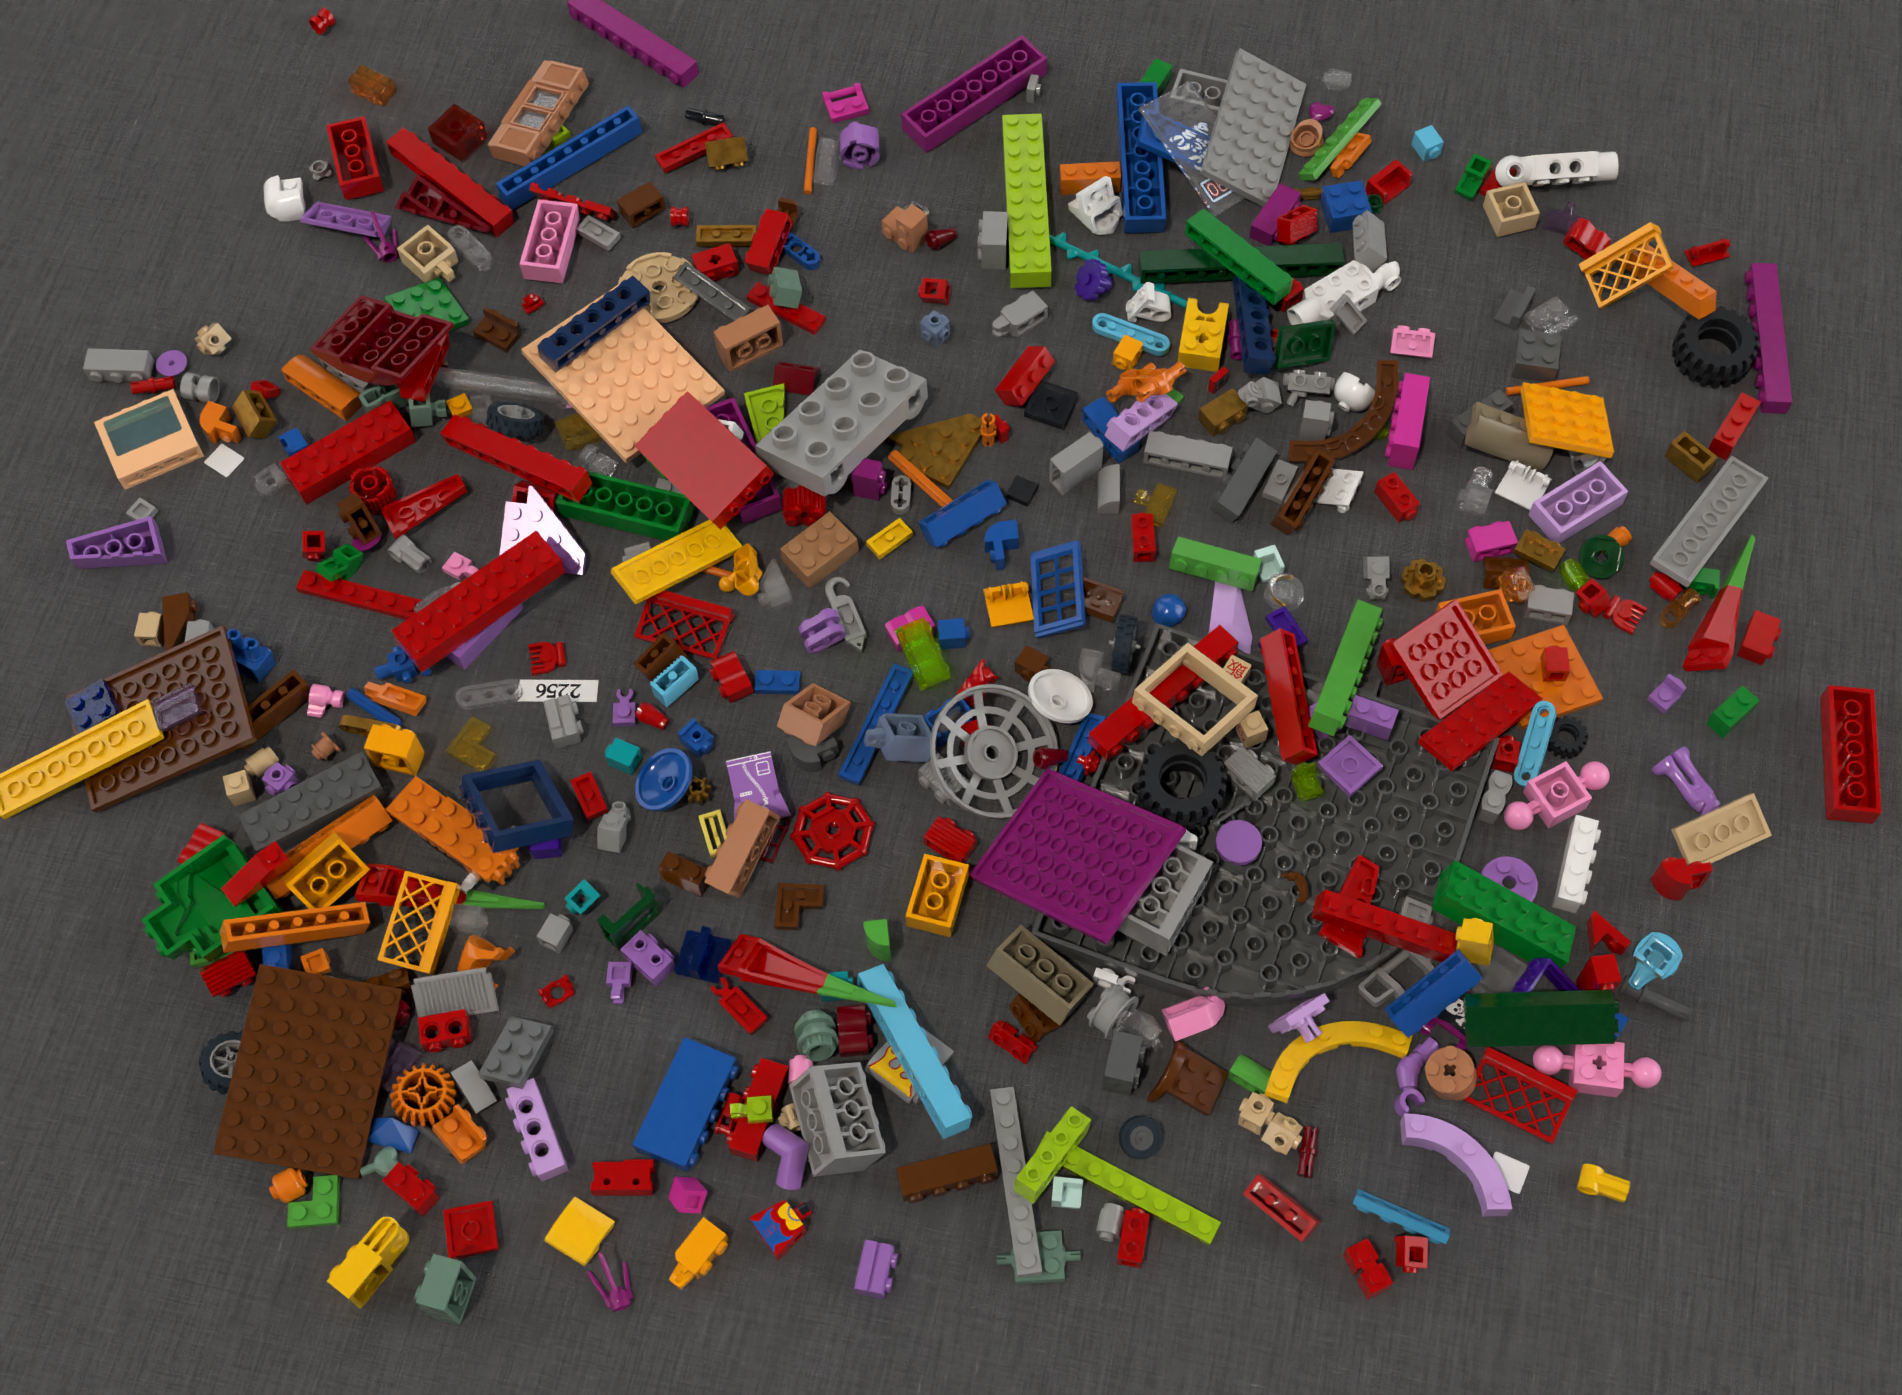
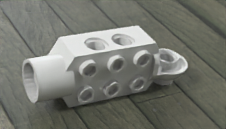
M1597 151L1543 154L1526 157L1510 155L1499 161L1496 166L1495 175L1497 181L1503 187L1526 182L1527 186L1532 185V187L1550 184V182H1552V185H1563L1564 183H1569L1570 180H1572V184H1580L1587 181L1616 180L1618 175V157L1616 152ZM1511 166L1516 168L1517 175L1515 177L1511 176L1509 173V169Z
M1355 260L1344 265L1304 289L1303 300L1287 310L1290 324L1295 325L1332 319L1336 322L1337 326L1340 324V321L1330 308L1343 293L1352 300L1359 311L1364 310L1376 302L1379 290L1386 289L1391 291L1399 285L1401 277L1399 276L1400 267L1398 262L1385 263L1375 273H1372L1367 266Z

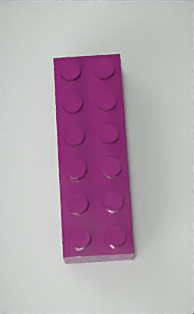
M734 397L706 407L717 419L735 422L744 432L741 442L757 456L756 443ZM772 478L766 485L761 487L753 499L741 508L738 515L742 524L782 510L781 498Z

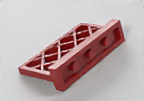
M664 590L647 599L634 637L654 643L658 639L655 637H660L662 633L673 629L676 638L673 640L680 642L681 645L679 646L684 652L714 660L720 654L729 624L733 622L735 615L731 608ZM652 604L661 606L663 610L662 613L651 617L649 613ZM675 610L680 611L683 618L672 623L668 614ZM666 616L670 625L658 630L654 621ZM695 616L701 617L704 623L692 629L688 620ZM686 621L690 631L679 636L674 627ZM716 621L724 623L721 631L715 634L711 632L709 625ZM653 624L656 630L655 633L649 636L641 634L645 626ZM707 627L711 636L699 642L695 632ZM693 634L697 643L690 647L684 646L681 640ZM714 640L716 644L714 653L705 652L702 645Z
M1487 1047L1476 1069L1477 1079L1479 1077L1481 1083L1475 1086V1088L1483 1086L1487 1099L1476 1101L1468 1096L1463 1101L1553 1144L1578 1090ZM1484 1064L1494 1068L1497 1078L1484 1081L1481 1073ZM1508 1077L1515 1078L1519 1089L1507 1092L1502 1079ZM1499 1080L1504 1094L1490 1097L1486 1084ZM1522 1082L1529 1086L1523 1087ZM1530 1088L1539 1090L1542 1100L1529 1103L1525 1090ZM1521 1092L1526 1105L1513 1109L1508 1095ZM1505 1097L1510 1110L1501 1113L1495 1110L1492 1101ZM1558 1099L1565 1104L1561 1112L1552 1114L1547 1101ZM1544 1103L1548 1116L1536 1120L1531 1106ZM1527 1108L1532 1121L1523 1124L1517 1120L1515 1111ZM1511 1113L1513 1118L1507 1116L1506 1114ZM1559 1116L1557 1122L1555 1123L1554 1117ZM1550 1119L1553 1126L1550 1137L1540 1132L1538 1122ZM1534 1124L1535 1129L1529 1127V1125Z

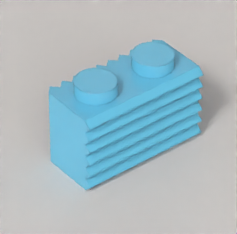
M680 656L676 661H673V664H670V667H667V670H663V673H660L657 679L650 681L654 697L665 707H668L699 678L696 667L684 656Z

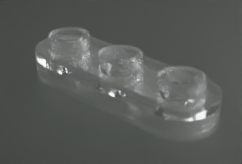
M456 225L450 228L448 231L450 243L475 269L484 271L492 266L493 259L491 253L464 226Z
M515 679L462 687L457 691L456 701L465 710L513 703L522 697L523 688ZM510 691H515L514 694L509 695ZM494 694L492 698H487L488 695ZM467 698H472L471 701L465 702Z

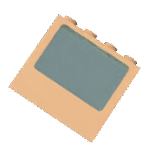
M173 389L94 422L116 476L125 490L204 457L182 410L180 400Z

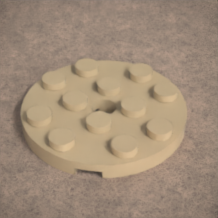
M656 252L635 259L626 267V271L620 277L618 283L619 285L623 280H627L631 276L640 281L650 292L651 303L645 306L644 309L659 324L672 322L683 317L693 308L698 300L696 294L673 278L685 261L689 264L690 262L683 257L680 259L672 256V253ZM658 285L664 286L661 292L654 288Z

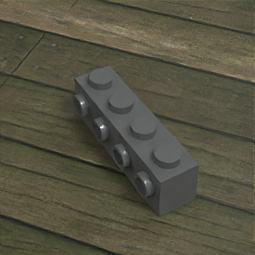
M1257 437L1243 445L1240 450L1242 452L1241 457H1237L1231 465L1233 469L1231 474L1228 473L1221 482L1223 485L1222 489H1218L1211 499L1214 502L1210 509L1230 523L1241 514L1277 452Z

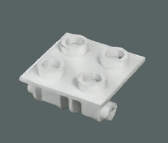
M1512 460L1495 494L1530 510L1533 502L1544 495L1552 479L1547 474L1544 475L1536 472L1537 469H1530L1531 466L1526 467L1519 463L1518 460L1516 462Z
M1331 468L1333 470L1326 481H1323L1321 484L1323 489L1316 498H1313L1312 503L1337 505L1338 512L1345 513L1349 510L1350 502L1353 501L1357 493L1356 489L1361 484L1364 472Z

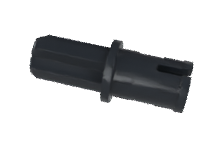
M686 108L685 118L702 122V125L717 126L723 123L725 118L724 115L708 112L706 109L700 111Z

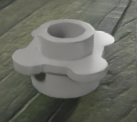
M317 160L312 163L309 170L313 172L314 180L318 181L331 176L332 171L328 169V162Z

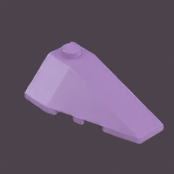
M1215 581L1208 634L1218 625H1221L1239 642L1237 650L1250 654L1252 633L1241 588Z

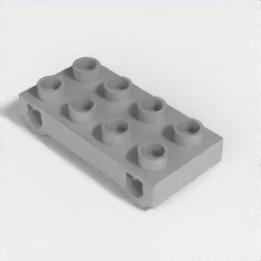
M859 350L755 445L757 457L771 471L824 497L828 494H835L844 485L848 474L864 458L875 450L906 419L910 420L918 415L924 402L928 399L927 379L909 372L904 367L896 366L880 359L870 352Z

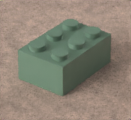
M433 1254L431 1260H428L425 1265L424 1281L422 1285L420 1284L417 1287L415 1293L416 1304L432 1319L460 1326L477 1278L462 1261Z

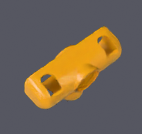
M747 543L734 553V572L730 576H723L719 581V587L724 592H731L734 588L745 596H752L758 592V583L762 576V571L758 568L756 550Z

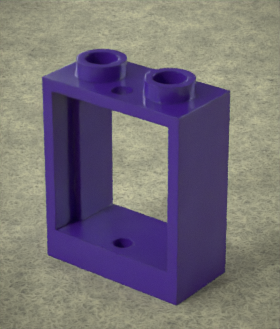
M1534 958L1527 965L1526 971L1516 981L1515 987L1512 992H1531L1541 976L1544 975L1559 991H1580L1550 958Z

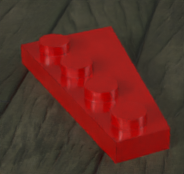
M531 183L529 190L540 200L574 203L578 205L579 213L583 216L592 214L597 219L606 222L608 219L614 221L616 219L617 213L611 207L585 200V203H582V199L568 194L564 197L557 190L548 188L547 191H544L539 187V184Z
M456 474L380 509L394 538L397 539L465 494L467 490L459 474Z
M1361 855L1357 856L1339 894L1371 904L1380 866ZM1323 923L1318 933L1319 936L1358 959L1362 957V945L1366 936Z

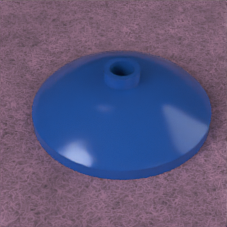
M667 748L655 753L646 761L637 776L635 784V795L641 806L654 812L663 811L676 804L684 796L692 778V763L687 754L676 748Z

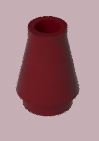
M953 227L930 230L926 234L928 247L936 250L957 238V233Z
M1040 747L1033 753L1034 765L1041 769L1066 762L1068 758L1065 749Z

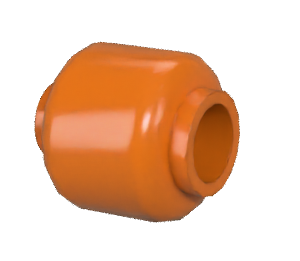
M289 1167L272 1177L273 1186L269 1187V1190L275 1200L280 1199L283 1203L287 1204L306 1193L308 1182L301 1169L296 1170Z

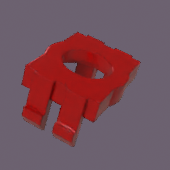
M563 975L562 978L551 982L543 989H539L540 997H542L543 1002L550 1009L564 1003L575 995L574 987L569 982L570 980L567 975ZM555 987H562L564 989V995L559 999H554L551 996V991Z

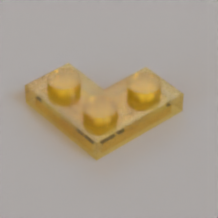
M471 716L447 748V754L478 772L488 770L497 756L494 752L481 746V743L492 730L491 727Z

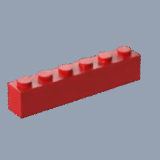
M1279 628L1260 638L1261 654L1264 660V671L1267 676L1272 714L1275 719L1276 734L1280 746L1279 752L1283 761L1298 765L1318 754L1313 728L1308 727L1311 717L1295 634Z
M1327 889L1316 896L1311 917L1315 920L1439 962H1443L1455 952L1457 944L1456 933Z

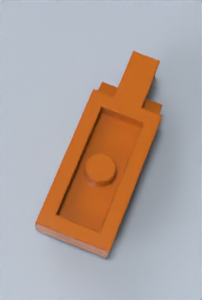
M1358 132L1334 158L1330 167L1332 177L1340 178L1344 174L1345 169H1349L1372 142L1370 135Z
M368 681L364 686L365 695L374 702L413 716H417L427 702L425 695L387 682L385 685H378Z

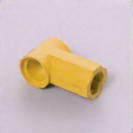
M1593 1164L1582 1165L1577 1189L1580 1192L1593 1196L1599 1194L1622 1203L1625 1202L1630 1188V1181L1604 1173V1170L1599 1166Z

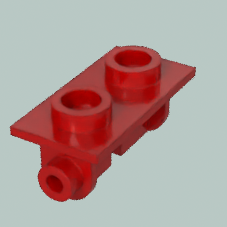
M1722 238L1720 241L1698 247L1693 246L1691 249L1684 250V253L1692 267L1729 258L1730 254L1727 248L1730 247V241Z
M998 1020L997 1023L994 1022L988 1038L1026 1065L1030 1055H1033L1038 1048L1035 1042L1023 1034L1016 1038L1015 1035L1018 1030L1006 1021Z

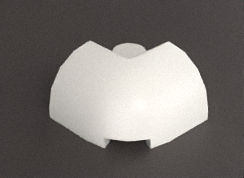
M279 175L265 182L264 203L267 214L284 222L300 220L306 213L301 177L280 180Z

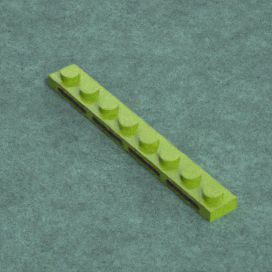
M1048 1131L1046 1132V1134L1044 1135V1137H1043V1139H1042L1040 1145L1038 1146V1148L1042 1145V1143L1045 1141V1139L1049 1136L1050 1132H1048ZM1076 1147L1061 1167L1210 1246L1221 1224L1220 1221L1079 1147Z

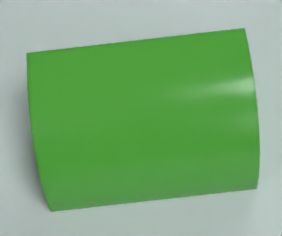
M887 919L863 921L866 944L870 953L879 960L891 961Z
M1240 1054L1229 1071L1228 1079L1250 1092L1264 1094L1272 1071L1247 1056Z

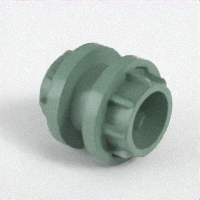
M820 1010L808 1011L802 1014L794 1026L795 1036L798 1039V1051L811 1061H823L830 1058L839 1045L838 1035L835 1032V1021L826 1012Z

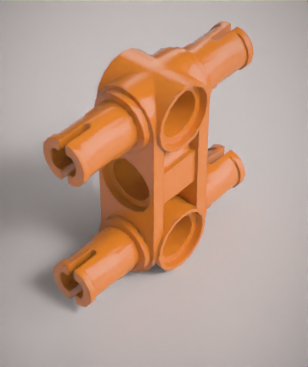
M1177 362L1169 369H1155L1156 366L1153 363H1148L1141 369L1125 371L1120 374L1117 385L1106 392V396H1109L1107 397L1108 400L1114 403L1124 395H1138L1136 399L1139 402H1144L1152 395L1166 394L1173 389L1172 385L1175 379L1186 373V369H1182L1185 366L1182 362Z

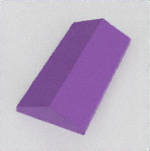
M316 202L300 218L302 223L379 237L371 212ZM375 213L385 236L392 217Z

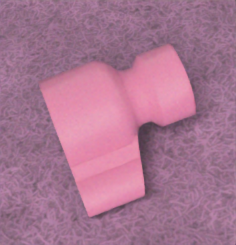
M314 683L309 693L307 716L322 718L328 704L341 709L345 700V692L340 690L333 692L328 686Z

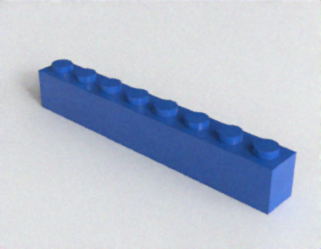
M626 106L496 183L500 199L511 210L517 208L536 196L529 190L531 183L539 184V187L545 191L640 135L642 129L639 117L629 106Z

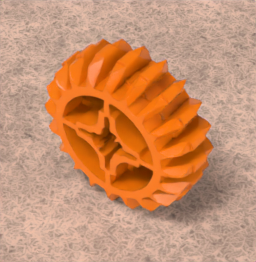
M423 1063L421 1069H417L413 1065V1071L409 1072L404 1069L405 1077L397 1076L398 1084H392L394 1092L390 1094V1098L393 1101L391 1105L396 1110V1116L402 1117L404 1123L411 1120V1125L415 1127L419 1121L421 1127L424 1128L426 1122L430 1121V1124L434 1125V1119L442 1120L444 1119L443 1113L450 1114L451 1110L449 1107L455 1105L453 1098L457 1096V1093L454 1090V1081H450L451 1075L449 1073L444 1074L445 1071L442 1067L436 1070V1066L432 1064L428 1069L426 1064ZM428 1081L438 1084L441 1088L428 1085ZM424 1088H425V1091H426L425 1095H426V1096L423 1097V1102H422V1100H421V1097H422L421 1094H424ZM405 1102L417 1104L419 1109L411 1108Z

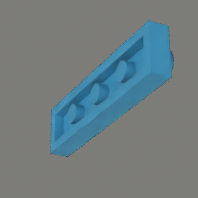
M1357 1189L1353 1204L1356 1205L1358 1210L1370 1214V1212L1380 1216L1381 1220L1390 1224L1398 1223L1403 1226L1404 1230L1410 1233H1421L1433 1243H1447L1450 1236V1228Z

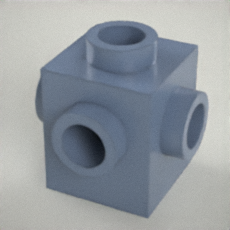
M933 310L921 320V337L937 348L950 336V321L945 315Z

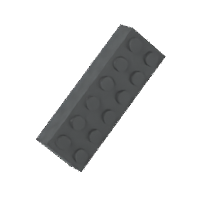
M363 751L238 816L257 853L274 841L285 851L308 839L373 794L379 801L387 796Z

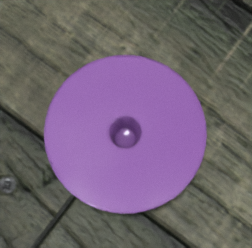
M170 350L163 353L157 359L156 368L164 376H175L186 368L187 358L180 351Z

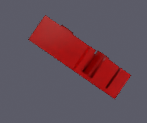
M654 1159L593 1162L594 1182H591L590 1189L592 1195L653 1196L652 1175L655 1174L656 1167Z

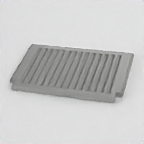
M486 967L415 978L413 980L415 984L411 985L418 1017L465 1009L469 1016L499 1011L491 972H486Z

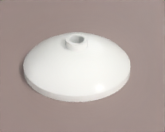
M1058 669L1042 670L1033 676L1028 686V695L1032 700L1033 706L1050 720L1060 723H1076L1085 719L1092 709L1093 699L1090 690L1083 681L1069 672Z

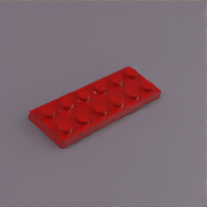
M1508 671L1422 735L1418 743L1449 770L1453 771L1531 712L1535 704L1542 701L1543 698Z

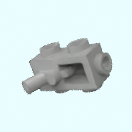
M1293 370V373H1284L1283 386H1286L1285 391L1292 392L1286 404L1293 407L1298 397L1305 398L1307 393L1330 394V391L1334 389L1335 378L1326 377L1327 373L1314 372V375H1307L1304 370Z

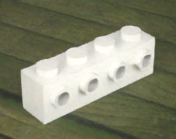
M1576 815L1573 819L1568 833L1552 907L1576 913L1579 906L1585 904L1588 894L1587 891H1584L1585 884H1589L1592 876L1589 865L1594 863L1596 857V850H1593L1594 843H1598L1601 830L1597 829L1598 820Z

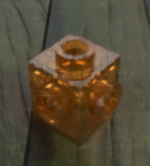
M1525 567L1508 568L1495 579L1499 588L1502 589L1506 602H1522L1535 590Z

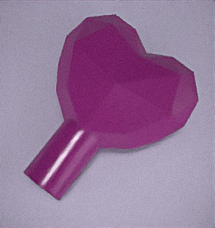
M1314 102L1309 107V113L1312 119L1319 122L1333 115L1334 108L1331 105Z

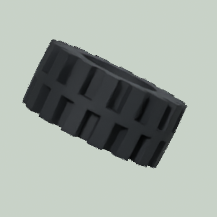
M1561 716L1557 717L1549 739L1548 751H1553L1555 757L1560 755V759H1565L1566 756L1568 759H1572L1573 756L1577 757L1583 751L1588 741L1586 726H1581L1582 721H1575V717L1571 719L1568 716H1564L1563 719ZM1561 731L1569 732L1574 736L1575 742L1566 744L1558 738L1557 733Z

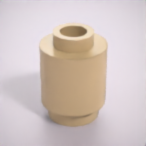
M268 746L265 749L261 748L245 759L246 765L243 767L251 777L255 775L259 778L279 759Z

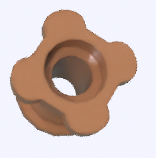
M322 732L321 735L323 737L315 745H311L314 748L311 752L318 760L321 761L324 758L328 761L327 757L335 750L340 752L341 749Z

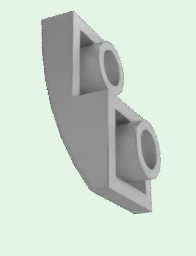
M471 1060L450 1072L476 1114L497 1100L485 1080L480 1078L479 1071Z

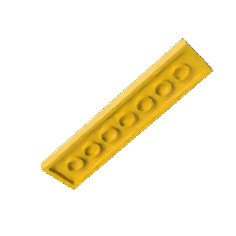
M146 699L1 773L0 817L5 820L164 739L153 702Z

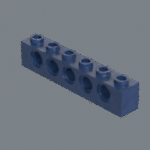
M1235 275L1232 283L1244 372L1269 374L1271 366L1275 365L1276 355L1273 354L1274 340L1270 336L1272 325L1268 321L1269 308L1266 307L1267 300Z
M634 276L623 280L618 287L607 292L596 303L590 304L585 311L575 315L570 322L559 327L551 336L544 338L537 345L539 357L556 373L651 303L649 290Z

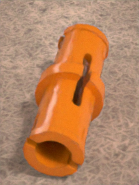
M985 413L981 418L980 434L982 435V444L987 447V442H989V447L995 444L997 427L995 425V416L990 413V418H988V413Z

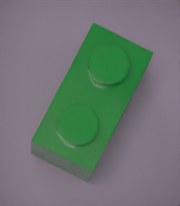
M1742 685L1711 714L1706 725L1723 739L1753 712L1760 700Z

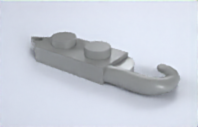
M834 577L826 583L825 593L831 609H835L840 617L838 624L843 625L845 630L844 640L846 645L850 644L862 652L864 639L867 638V634L853 600L847 595L836 596L833 590V586L836 583H843L846 587H849L850 584L845 578Z

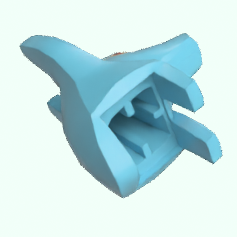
M1651 932L1643 938L1636 946L1633 954L1636 965L1628 980V986L1633 990H1639L1653 979L1660 978L1663 980L1669 975H1673L1677 971L1683 957L1681 948L1676 941L1660 932Z

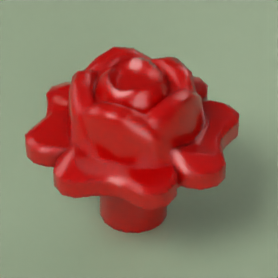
M1093 750L1087 756L1079 755L1077 763L1083 765L1085 776H1088L1091 772L1096 773L1101 758L1096 756V750Z

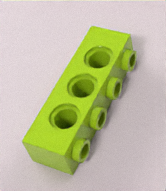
M1071 1106L1018 1174L1013 1190L1034 1204L1086 1136L1091 1119Z

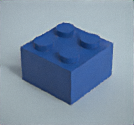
M1362 180L1322 187L1320 204L1330 233L1353 230L1352 222L1358 215L1363 214L1366 210L1372 213Z

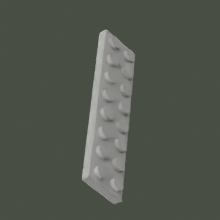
M1731 456L1653 557L1650 565L1688 588L1769 478Z

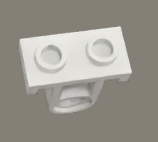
M1146 282L1126 304L1128 321L1135 323L1137 317L1156 322L1169 320L1171 318L1170 297L1165 293L1154 291V284Z

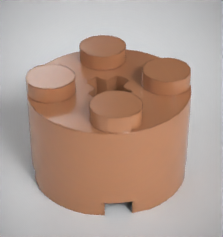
M1450 1045L1438 1049L1429 1057L1425 1065V1073L1432 1091L1439 1098L1460 1101L1467 1098L1474 1091L1477 1074L1473 1061L1466 1052ZM1451 1071L1452 1073L1455 1072L1456 1075L1452 1077L1450 1074L1447 1075V1073Z

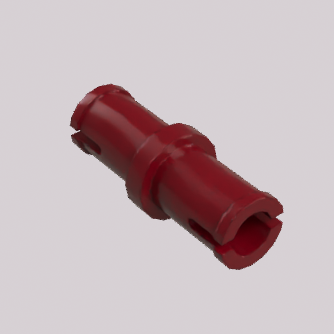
M1311 1126L1303 1127L1301 1147L1298 1148L1300 1158L1297 1176L1302 1177L1304 1175V1178H1312L1314 1157H1317L1318 1152L1315 1150L1319 1132L1318 1128L1314 1127L1312 1130Z

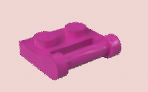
M859 82L854 83L851 87L833 92H822V98L832 124L869 114V107ZM856 94V96L850 97L836 102H831V100Z

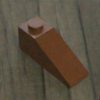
M188 592L162 597L165 651L184 643L188 621H196L195 613L198 612V604Z

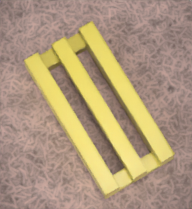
M720 809L698 816L711 858H715L717 849L713 850L704 820L709 818L718 848L721 842L713 817H718L724 840L727 837Z

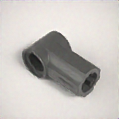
M1582 453L1574 456L1570 463L1572 464V470L1579 474L1599 461L1608 468L1613 462L1614 457L1606 458Z

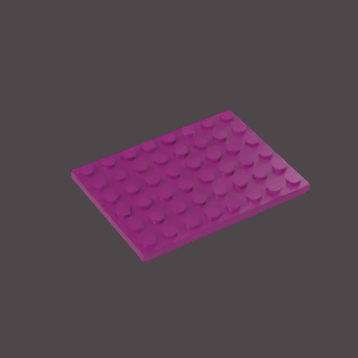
M1047 768L969 876L973 881L1107 945L1186 833V830L1177 823Z

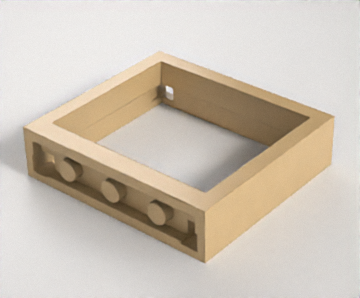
M1187 643L1134 689L1132 703L1138 707V710L1149 715L1155 723L1167 729L1173 737L1184 742L1190 750L1193 749L1200 756H1203L1255 708L1258 695ZM1182 664L1237 704L1205 735L1201 734L1149 694Z

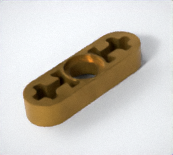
M343 715L338 726L344 732L368 737L373 724L379 726L386 724L396 730H403L402 727L393 723L351 715Z

